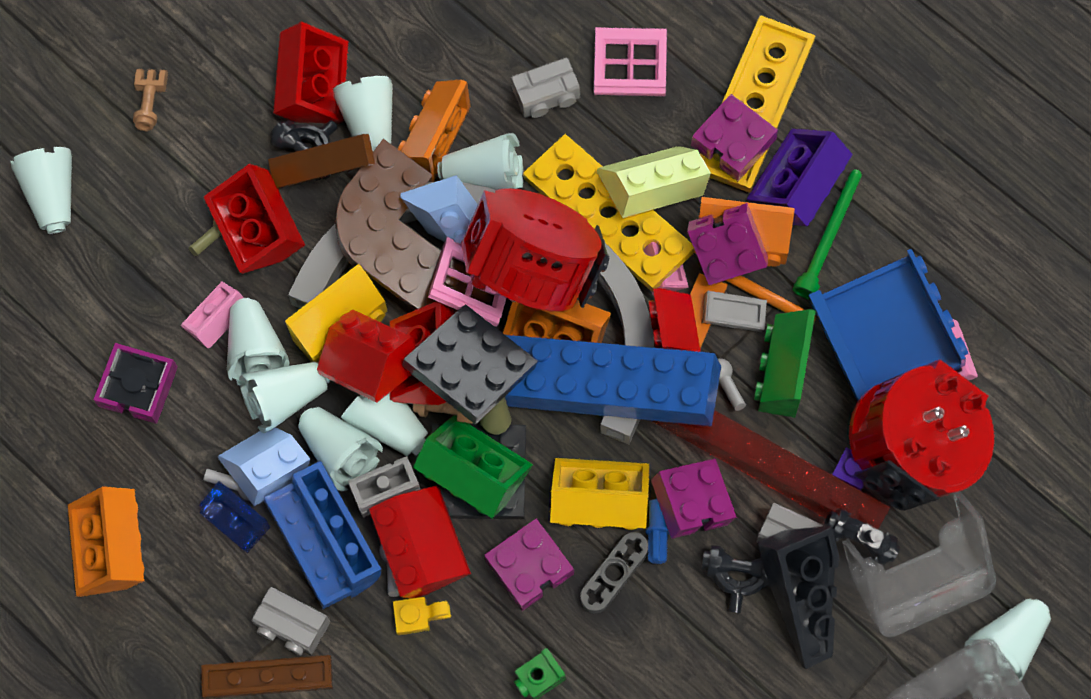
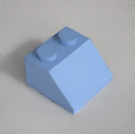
M457 175L401 193V199L428 234L445 242L447 237L453 239L456 243L462 242L478 204Z
M276 427L265 433L259 431L218 456V459L253 506L264 501L265 496L291 484L292 475L307 468L310 462V458L294 437Z

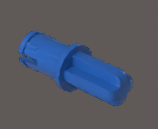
M658 499L649 501V527L646 528V534L649 535L648 560L650 563L662 564L667 561V536L670 534Z

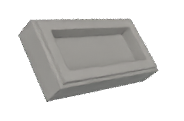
M707 291L704 296L702 323L762 332L765 329L767 300Z

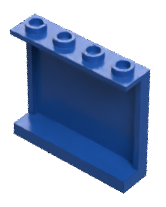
M912 249L907 250V257L827 293L822 294L818 290L809 294L810 304L813 310H816L815 314L857 402L873 386L941 359L954 370L965 366V355L969 354L967 347L961 337L956 339L951 329L955 327L954 321L948 310L942 311L938 303L941 300L940 293L934 282L928 283L924 275L928 273L925 262L921 256L915 257Z

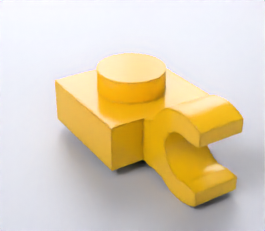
M425 597L393 601L398 635L429 631V621L451 618L450 605L447 601L436 602L428 606Z

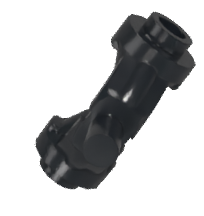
M291 120L281 121L271 131V142L279 149L287 148L297 152L309 148L301 141L304 139L313 142L315 146L330 143L329 136L338 129V126L332 120H329L321 128L314 124H295ZM326 176V177H322V178H318V179H314V180H316V181H317V180H320V179L325 180V179H327V178L330 177V176Z
M839 508L835 512L830 511L823 526H831L833 528L836 542L840 539H852L866 546L872 554V561L882 566L887 562L892 563L896 559L900 550V546L897 545V537L850 517L851 513Z
M716 545L711 546V551L704 550L702 570H708L707 577L713 578L721 590L731 593L728 611L741 613L743 595L751 596L762 590L765 586L771 587L765 574L761 557L752 561L735 559L728 555L725 549ZM728 572L748 573L752 577L745 581H737L730 577Z

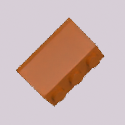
M464 80L437 81L432 91L428 90L425 93L422 101L423 109L419 116L415 115L409 127V132L411 133L407 141L403 140L398 147V150L432 174L430 182H434L438 174V163L442 162L443 156L448 154L470 109L468 84Z
M702 197L699 218L711 214L713 218L722 216L724 210L748 203L768 255V266L786 265L795 208Z
M576 300L573 308L565 311L541 310L512 302L503 334L602 343L611 313L587 303L584 308H581L579 300Z
M100 487L68 504L77 597L126 590L144 581V564L141 556V534L138 527V504L135 498V489Z

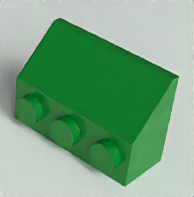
M808 309L776 314L774 323H767L764 342L770 343L769 352H762L759 371L765 372L763 383L757 382L754 400L760 401L758 411L796 417L802 395L816 310Z
M454 415L426 438L413 468L422 473L427 479L435 481L449 490L455 497L461 498L474 506L480 513L488 515L493 519L507 505L531 470L533 464L469 423L458 422L457 416Z

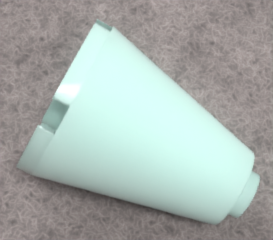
M387 76L360 78L361 82L352 85L351 81H347L333 88L334 98L352 137L369 134L372 152L383 139L391 144L393 84Z
M513 133L504 134L444 155L442 162H439L437 167L439 179L443 180L457 175L462 183L484 186L494 190L521 188L523 186L522 155L517 156L514 147L520 146L516 135Z
M54 147L55 153L45 152L44 148L19 154L13 157L14 161H10L11 168L40 229L47 230L48 234L63 232L66 230L65 226L71 223L72 155L71 150L66 147Z
M242 298L236 301L230 308L227 373L231 381L234 378L238 385L244 386L246 385L245 381H239V377L242 374L289 366L288 355L260 303L250 298Z
M310 362L248 372L239 377V381H245L246 384L240 387L252 419L259 418L263 424L258 426L261 432L271 431L327 390V383H330V379L319 375L317 371L318 363Z
M390 393L377 403L360 395L341 416L346 423L405 456H408L411 452L417 456L426 440L425 436L428 434L408 404L391 401Z
M320 407L310 408L303 412L299 419L298 429L317 461H321L337 490H348L345 486L349 484V480L373 471L380 461L376 455L378 450L381 452L383 450L379 441Z
M1025 599L970 636L965 642V647L969 646L970 649L966 653L970 662L990 681L996 677L1003 681L1000 686L1005 688L1017 686L1023 679L1051 621L1048 607L1040 600Z

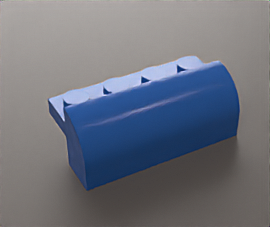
M321 461L293 474L291 484L264 497L267 508L323 609L348 596L353 598L379 579L381 568Z

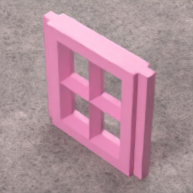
M596 28L594 95L665 96L667 29ZM606 44H628V59H605ZM634 44L656 45V60L633 59ZM605 64H627V79H605ZM633 65H656L655 80L633 79Z
M447 237L442 247L428 297L456 310H459L466 304L490 324L497 327L502 316L506 297L486 286V289L482 291L494 295L492 306L471 298L473 287H475L471 281L474 275L467 276L449 268L452 257L465 263L462 244L456 243L453 239ZM446 275L468 284L465 294L444 286Z

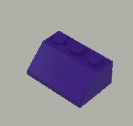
M792 128L746 200L749 203L795 208L793 225L807 227L814 219L817 210L829 195L831 188L844 171L846 164L853 154L832 131Z

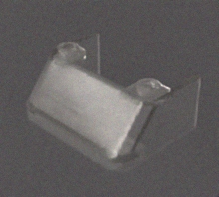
M960 491L954 493L959 517L949 521L941 528L938 536L940 547L884 571L882 565L872 561V557L863 559L849 539L843 541L853 581L874 624L882 635L894 637L979 600L989 595L995 588L996 576L983 517Z
M983 638L971 642L895 689L886 699H953L968 689L974 699L1031 698L999 646L994 641Z

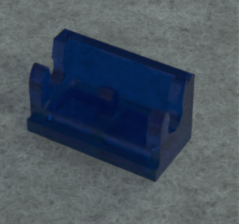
M220 481L216 483L215 487L199 505L202 508L199 513L247 554L271 528L265 518Z

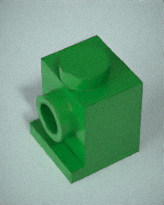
M545 648L539 655L515 670V675L518 679L514 681V684L524 698L529 695L531 699H539L565 681L566 676L549 650ZM534 670H541L544 676L541 680L532 679L531 674Z

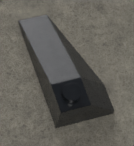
M831 526L784 530L758 541L765 574L802 667L807 669L833 657L835 618L832 617L833 598L837 597V587L834 586L835 568L839 567V554L833 528Z

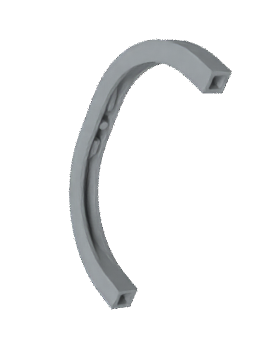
M463 183L477 204L484 190L495 192L494 189ZM409 208L400 219L404 224L417 220ZM335 225L320 239L303 264L288 294L293 306L301 309L336 282L349 264L339 248ZM605 243L607 253L610 256L609 264L605 272L600 273L597 281L607 292L617 311L622 326L624 344L654 348L653 328L644 296L627 266ZM604 416L601 422V433L629 445L640 419Z

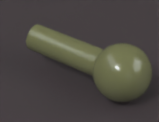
M213 220V227L189 247V251L194 256H198L222 235L215 220Z

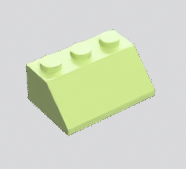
M680 146L597 169L599 177L622 218L703 196L711 174L698 150Z

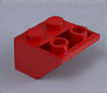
M662 288L653 289L654 300H650L648 303L655 348L701 352L691 295Z

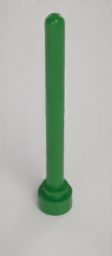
M857 169L852 170L848 176L807 272L797 277L793 291L800 297L809 299V294L820 289L818 275L862 177L861 172Z

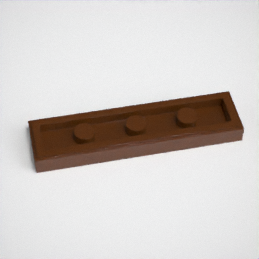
M361 134L268 159L271 177L277 188L375 164L369 134Z
M331 655L201 665L202 697L204 699L333 689Z

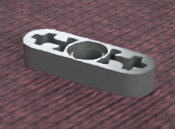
M636 532L626 534L582 589L581 604L587 612L598 614L606 610L648 554V542L643 535ZM637 541L640 543L639 550L641 553H632L628 563L633 565L628 567L624 560L616 556L620 554L624 558L628 552L626 544L628 542L634 544ZM609 566H620L624 571L622 579L619 581L609 580L605 575V571ZM601 579L603 584L613 589V591L609 592L605 588L601 594L603 602L601 604L595 602L593 605H590V597L587 594L589 592L597 593L601 588V583L596 581Z

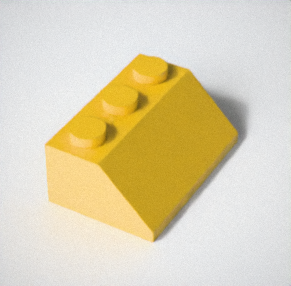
M358 264L285 320V323L294 343L311 362L319 364L329 328L340 320L344 314L353 309L381 322L388 310L385 300L364 269Z
M555 458L550 523H559L564 526L579 524L591 525L596 528L612 526L623 527L628 530L646 529L649 463Z

